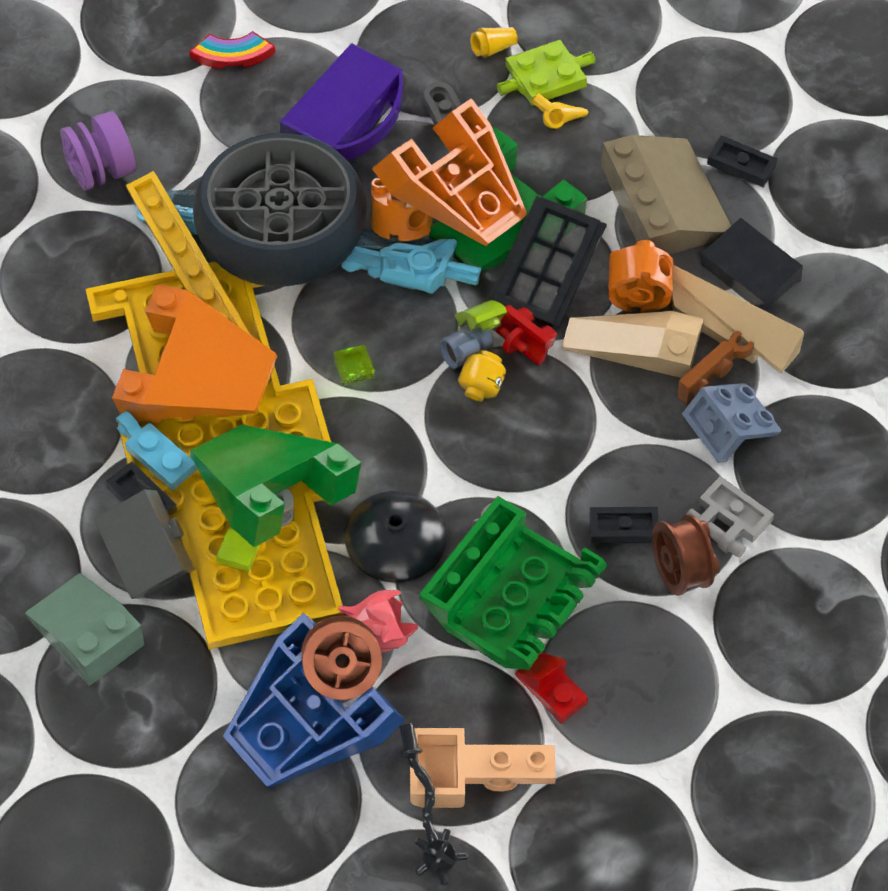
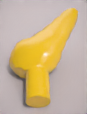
M537 93L531 100V103L543 112V122L551 129H559L564 123L588 115L587 109L560 102L551 103L540 93Z

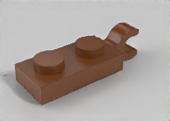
M740 331L734 332L728 342L723 340L679 380L678 398L688 405L702 387L711 386V383L718 377L723 378L730 372L733 367V359L749 357L753 352L754 343L750 341L746 346H738L737 343L740 342L742 333Z

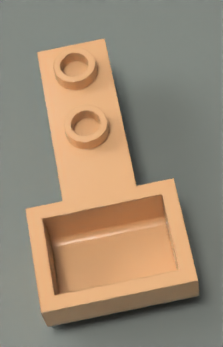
M415 728L418 748L423 750L422 753L418 754L419 764L431 778V784L435 788V804L432 808L463 807L465 804V784H484L487 789L492 791H509L514 789L517 784H555V745H465L464 728ZM410 766V802L415 806L424 808L425 788Z

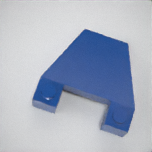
M305 613L298 617L277 638L223 735L226 741L268 788L379 746L405 721L390 702L373 687L363 693L347 709L340 700L328 698L317 692L310 685L303 670L301 649L307 633L317 623Z

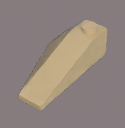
M675 311L574 317L569 319L562 350L682 378L692 368L704 318Z

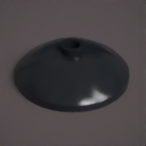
M405 491L381 492L362 501L350 514L344 533L345 547L354 565L374 579L393 583L411 581L432 570L440 561L445 551L447 539L445 522L437 508L425 498ZM393 522H398V523H400L401 525H400V526H397V527H394V526H391L390 524L393 523Z

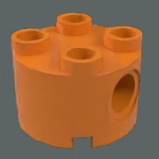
M379 178L372 181L370 226L374 233L386 239H390V234L398 235V241L416 240L429 234L431 225L433 227V217L392 196Z
M640 240L633 246L611 252L609 255L608 286L611 303L615 307L627 312H632V307L640 308L641 313L659 311L668 306L671 302V295L673 296V258L667 252L655 247V244L649 240Z

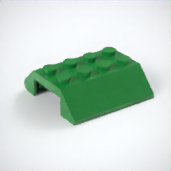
M497 496L421 591L419 599L449 634L504 668L529 670L537 660L538 655L545 649V645L538 638L551 639L556 635L557 629L562 627L577 607V603H580L584 597L579 588H591L596 581L595 579L599 578L607 564L600 556L585 547L582 549L580 560L525 527L526 512Z

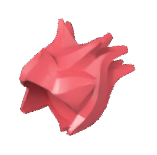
M399 590L377 591L356 606L338 607L340 612L362 621L372 630L380 646L381 653L398 649L408 642V638L418 630L417 624L401 623V607L403 602L394 598V596L401 594Z

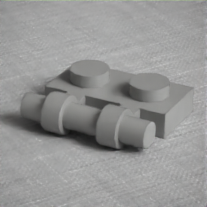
M721 476L699 499L698 505L706 511L702 515L693 508L687 512V514L696 516L699 521H706L710 529V538L718 543L717 547L725 553L731 552L738 558L744 554L747 548L737 541L742 535L753 543L774 518V513ZM718 518L728 525L730 529L725 532L713 524V522Z

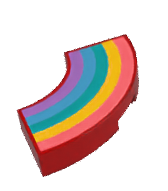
M254 31L235 39H223L209 34L189 51L192 60L218 69H224V66L243 65V68L249 67L268 59L276 53L275 45Z

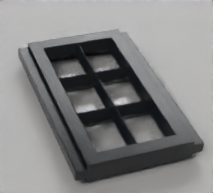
M536 196L492 289L489 300L497 301L505 307L511 305L516 310L525 307L533 313L535 320L560 328L607 224L546 198Z

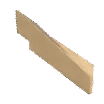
M673 265L672 309L675 312L704 318L701 332L721 343L723 340L728 342L734 332L740 331L742 334L740 342L737 343L738 346H746L750 341L754 343L752 354L744 359L753 364L760 356L781 374L800 353L804 336L802 329Z

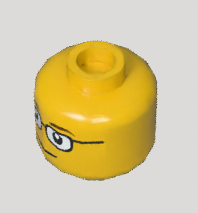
M479 350L477 354H471L466 358L458 378L460 386L466 390L464 393L466 397L482 402L484 398H494L497 396L506 374V369L501 363L502 359L499 356L485 350Z

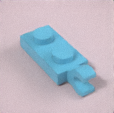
M126 410L116 418V421L120 424L117 430L129 439L125 442L126 450L172 491L197 470L193 460L150 422L141 428L137 420Z

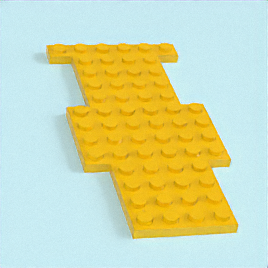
M216 262L209 263L250 335L270 349L253 288L264 285L247 282L230 274ZM175 271L87 288L86 294L93 322L125 315L139 372L154 375L169 335L154 332L145 311L156 284L184 289ZM275 365L257 414L216 418L213 415L194 416V420H182L180 417L163 419L161 423H151L190 458V450L240 425L331 442L313 379L280 386ZM137 420L141 428L148 424V422ZM120 433L127 464L132 461L176 503L177 512L171 515L170 519L175 517L184 532V536L180 537L181 542L195 569L189 572L208 650L283 633L303 613L316 623L332 616H345L344 613L338 610V607L343 605L313 503L323 499L306 484L300 481L287 488L293 495L294 517L288 525L281 527L280 534L261 543L250 572L217 563L216 556L228 528H232L199 470L197 469L172 491L126 450L125 442L129 439Z

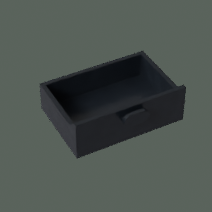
M739 218L702 252L701 265L747 302L764 311L802 279L803 265L742 218Z

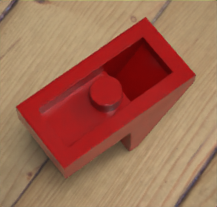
M542 652L529 670L518 669L515 672V676L555 719L562 724L588 704V697L565 674L566 661L563 658Z

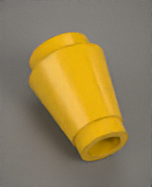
M513 27L478 28L470 37L471 48L474 54L484 58L516 45L518 40L517 33Z

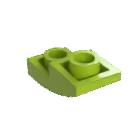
M490 300L461 311L455 317L460 327L468 324L471 331L481 328L485 332L501 324L499 320L502 319L507 311L501 303Z

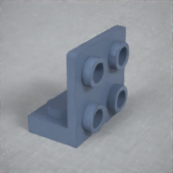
M745 383L702 387L682 413L717 463L727 462L745 439L778 436L781 432L773 415L764 408L756 397L755 391Z

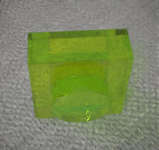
M365 344L333 352L334 362L343 385L374 378V368Z

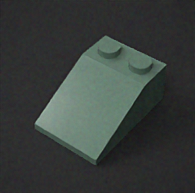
M81 573L25 612L27 619L88 686L92 685L145 645L142 627L139 622L119 601Z

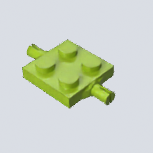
M557 40L507 57L506 68L512 75V79L497 83L498 93H500V96L517 90L526 96L533 106L534 104L531 103V100L537 93L550 100L587 87V77L580 68L595 64L594 54L590 51L575 57L569 53L561 40Z

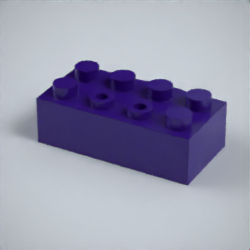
M351 43L280 121V133L298 134L319 140L335 149L347 161L361 156L380 143L398 119L403 101L402 69ZM393 105L390 113L385 118V120L376 129H374L380 121L381 117Z

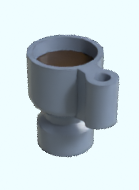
M481 328L473 331L470 330L469 334L463 331L453 333L441 339L439 346L445 362L455 369L464 365L469 355L476 354L479 350L486 351L492 348L494 342L489 330L483 332Z

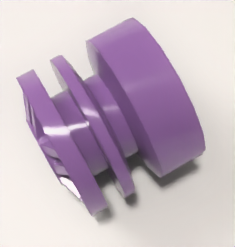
M110 110L91 117L92 133L89 132L82 122L75 123V132L69 126L62 128L60 131L67 165L71 173L76 177L79 185L85 191L94 187L93 178L98 185L105 184L104 168H107L114 179L136 171V162L128 136L114 111Z

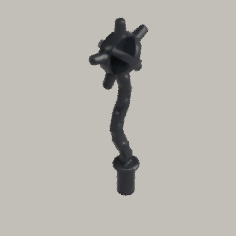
M414 724L401 725L399 728L404 748L401 756L408 757L409 765L413 768L416 777L425 788V807L422 810V818L429 843L421 838H417L415 844L423 850V864L415 872L420 876L429 870L432 873L438 874L441 885L448 884L447 872L453 868L456 861L467 860L468 854L456 852L453 845L449 843L451 833L449 829H444L439 839L437 832L433 828L432 807L435 804V788L431 784V778L419 764L418 754L422 753L423 750L418 748Z

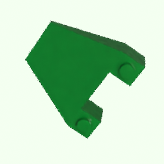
M494 127L493 132L511 172L516 168L518 144ZM511 174L528 215L536 196H541ZM564 179L543 196V198L583 214L586 212L587 197ZM548 213L538 233V237L554 242L564 219ZM527 216L486 246L436 220L429 238L433 242L439 239H455L457 246L453 257L460 263L481 268L482 272L506 262ZM569 222V225L562 238L569 234L578 225ZM534 242L531 251L543 246Z
M240 425L190 450L193 462L230 527L253 547L280 534L285 503L276 494L302 481L332 506L356 493L361 462L338 443L247 425Z

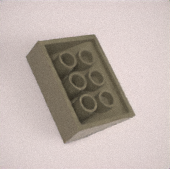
M629 135L603 143L601 168L637 242L640 240L652 241L655 247L670 255L713 243L731 227L688 139Z

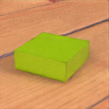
M228 528L216 556L217 563L250 572L261 544L253 547L235 530Z

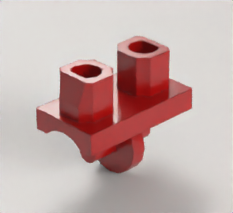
M511 305L506 306L507 313L502 317L501 324L497 326L495 331L505 339L502 349L507 354H512L518 349L535 364H542L545 361L548 350L554 345L557 332L550 326L537 327L533 323L535 319L533 313L527 308L523 307L516 310Z

